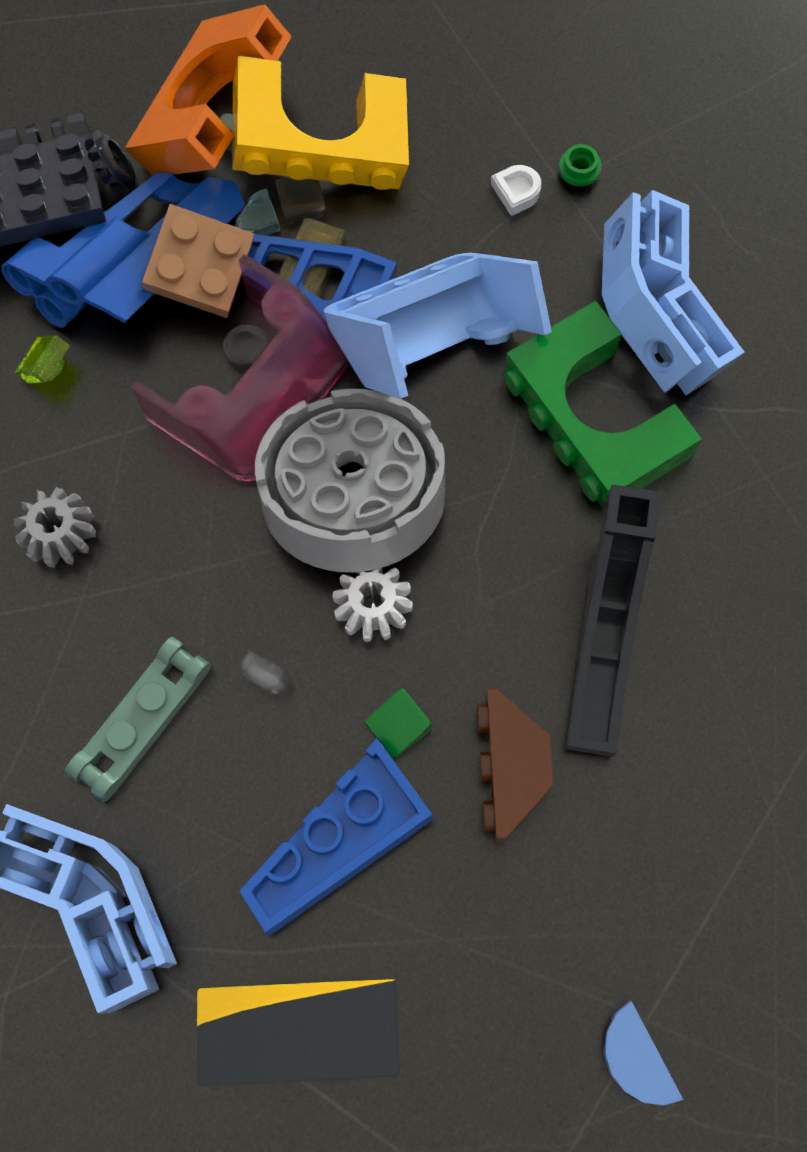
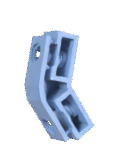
M651 190L640 202L641 195L633 192L604 224L602 297L611 321L663 392L669 391L678 384L684 394L688 395L713 379L745 352L689 278V205L654 190ZM659 353L664 362L659 363L654 355Z
M6 804L2 814L8 816L9 819L4 831L0 830V888L58 910L97 1013H113L158 991L159 988L151 969L155 967L170 968L176 965L177 962L138 867L116 846L103 839ZM24 832L50 840L55 845L53 849H49L48 853L23 845L24 839H22ZM75 842L97 850L118 871L130 900V905H125L123 897L126 896L124 892L99 867L70 856ZM132 918H134V925L140 942L146 953L150 956L143 960L140 957L127 924L132 921Z

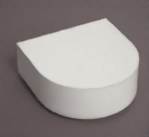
M515 165L492 175L491 186L509 214L513 216L530 208L538 201L541 179L539 174L531 167Z

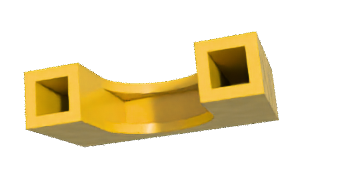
M238 56L233 80L232 133L234 137L232 139V170L245 171L252 175L270 174L287 176L295 180L313 179L330 181L337 185L355 184L372 186L379 190H399L409 166L406 79L365 73L356 99L357 131L343 139L322 140L303 133L287 118L281 103V61Z

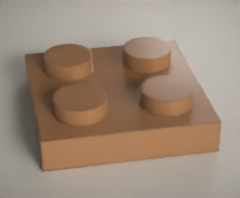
M169 204L142 281V289L227 318L253 243L254 233Z

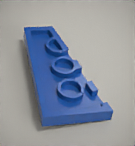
M378 738L365 750L367 754L352 770L348 769L336 783L337 787L318 808L315 806L302 820L304 824L289 841L283 842L240 889L239 892L268 936L274 934L434 820L430 810Z

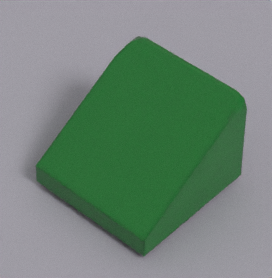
M403 688L396 691L364 721L394 760L432 731V724Z

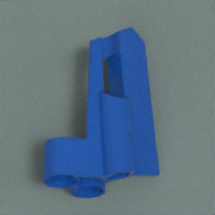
M157 172L105 212L106 222L87 226L61 247L41 238L32 239L5 262L1 270L12 288L24 296L32 295L35 298V303L40 313L46 320L57 327H65L89 304L125 323L155 294L143 290L142 281L165 216L148 232L137 229L125 223L124 220L150 197L156 201L176 205L226 224L243 210L245 204L236 181L207 177L201 183H187L177 179L174 173Z

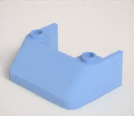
M463 253L447 257L337 301L324 309L330 332L364 387L399 399L408 396L404 380L407 376L406 365L469 338L484 340L485 344L494 345L509 340L510 333L517 330L541 335L552 332L538 262L479 253Z

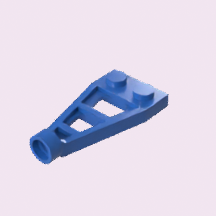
M254 234L243 274L321 327L329 330L324 309L337 301L392 280L397 272V262L355 247ZM278 253L299 260L290 280H283L264 269L270 254ZM314 266L333 267L340 269L344 273L333 299L322 300L303 286V281L310 268Z

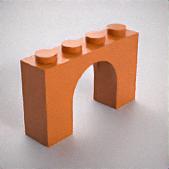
M266 4L203 20L124 148L152 176L157 172L181 174L216 168L234 134L206 104L222 87L234 80L238 56L278 61L292 37Z

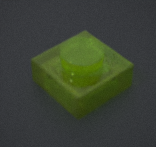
M57 335L38 337L15 373L28 383L47 382L54 379L65 364L63 356L70 345Z

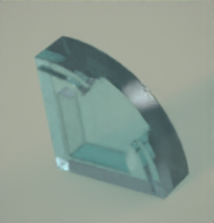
M267 188L256 192L249 198V202L237 217V228L259 235H269L280 231Z

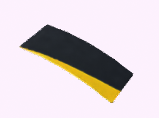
M394 979L200 988L197 991L198 1085L398 1076L400 1073L396 981Z

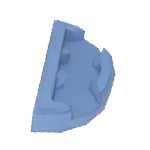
M628 1001L613 1014L605 1033L603 1055L609 1074L622 1091L643 1103L667 1105L683 1100L632 1001Z

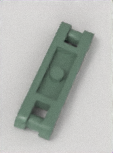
M170 637L159 649L155 660L84 749L70 760L64 774L75 783L82 781L92 788L91 795L100 802L108 801L207 676L211 663L200 655L196 657L190 655L185 651V644L175 637ZM173 666L183 672L176 685L166 678V675ZM104 754L114 761L113 765L106 772L101 771L95 766Z

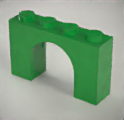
M597 301L553 325L551 333L546 335L538 334L507 352L503 373L506 386L514 396L520 395L528 405V413L534 425L540 431L544 429L554 441L553 447L558 458L566 466L571 464L580 477L579 483L585 495L592 502L597 500L602 508L612 484L642 489L694 456L702 438L676 404H673L639 426L619 433H607L592 429L583 424L571 411L565 395L567 387L579 376L615 356L622 335Z

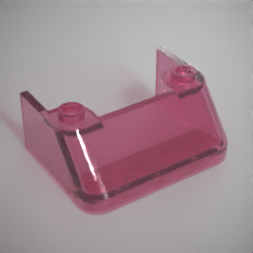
M243 254L238 261L247 297L262 306L266 321L280 331L230 393L224 396L211 387L196 386L187 390L173 405L138 381L133 385L132 390L148 421L233 478L240 481L256 480V454L260 442L269 427L279 416L295 404L305 400L308 405L322 400L346 370L348 359L330 332L326 320L298 287Z

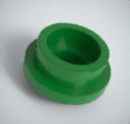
M577 144L570 147L562 155L559 163V173L563 180L570 185L577 187L588 186L598 179L602 167L601 160L594 148L585 144Z

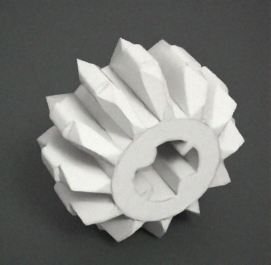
M396 567L390 569L385 575L382 574V568L367 573L366 571L356 572V578L347 574L341 575L340 584L344 589L334 591L332 597L333 601L340 605L334 611L336 620H348L345 626L347 634L353 635L362 627L364 641L370 642L372 640L373 630H379L381 637L384 640H388L391 637L389 624L399 629L405 627L406 620L402 614L411 612L413 608L412 601L405 598L411 592V588L408 582H398L400 575ZM374 595L381 597V605L379 607H375L374 603H372V608L365 607V597L370 596L371 600H374Z

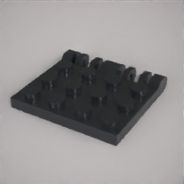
M84 111L67 115L71 134L65 133L60 117L52 118L50 127L55 140L41 143L42 137L35 123L25 125L29 144H22L17 127L0 130V247L106 222L98 173L88 158V151L84 140L90 133Z

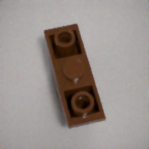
M487 689L485 704H477L478 733H487L488 752H480L481 782L490 781L491 801H483L484 831H493L494 844L504 843L554 785L550 735L498 689Z

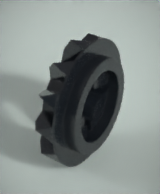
M99 130L89 133L84 143L88 151V158L93 163L95 171L99 173L103 183L108 184L113 192L127 196L136 189L135 171L129 158L110 135L104 134Z

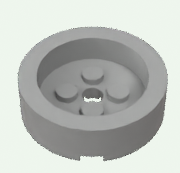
M340 389L330 391L331 397L308 405L303 400L286 410L274 421L264 434L256 454V482L264 519L272 536L295 558L311 566L335 572L352 573L376 570L396 563L412 554L434 532L445 505L444 448L442 442H439L438 437L431 428V421L410 403L375 390ZM349 462H356L364 468L353 473H347L345 477L342 476V471L339 470L340 466L346 465Z

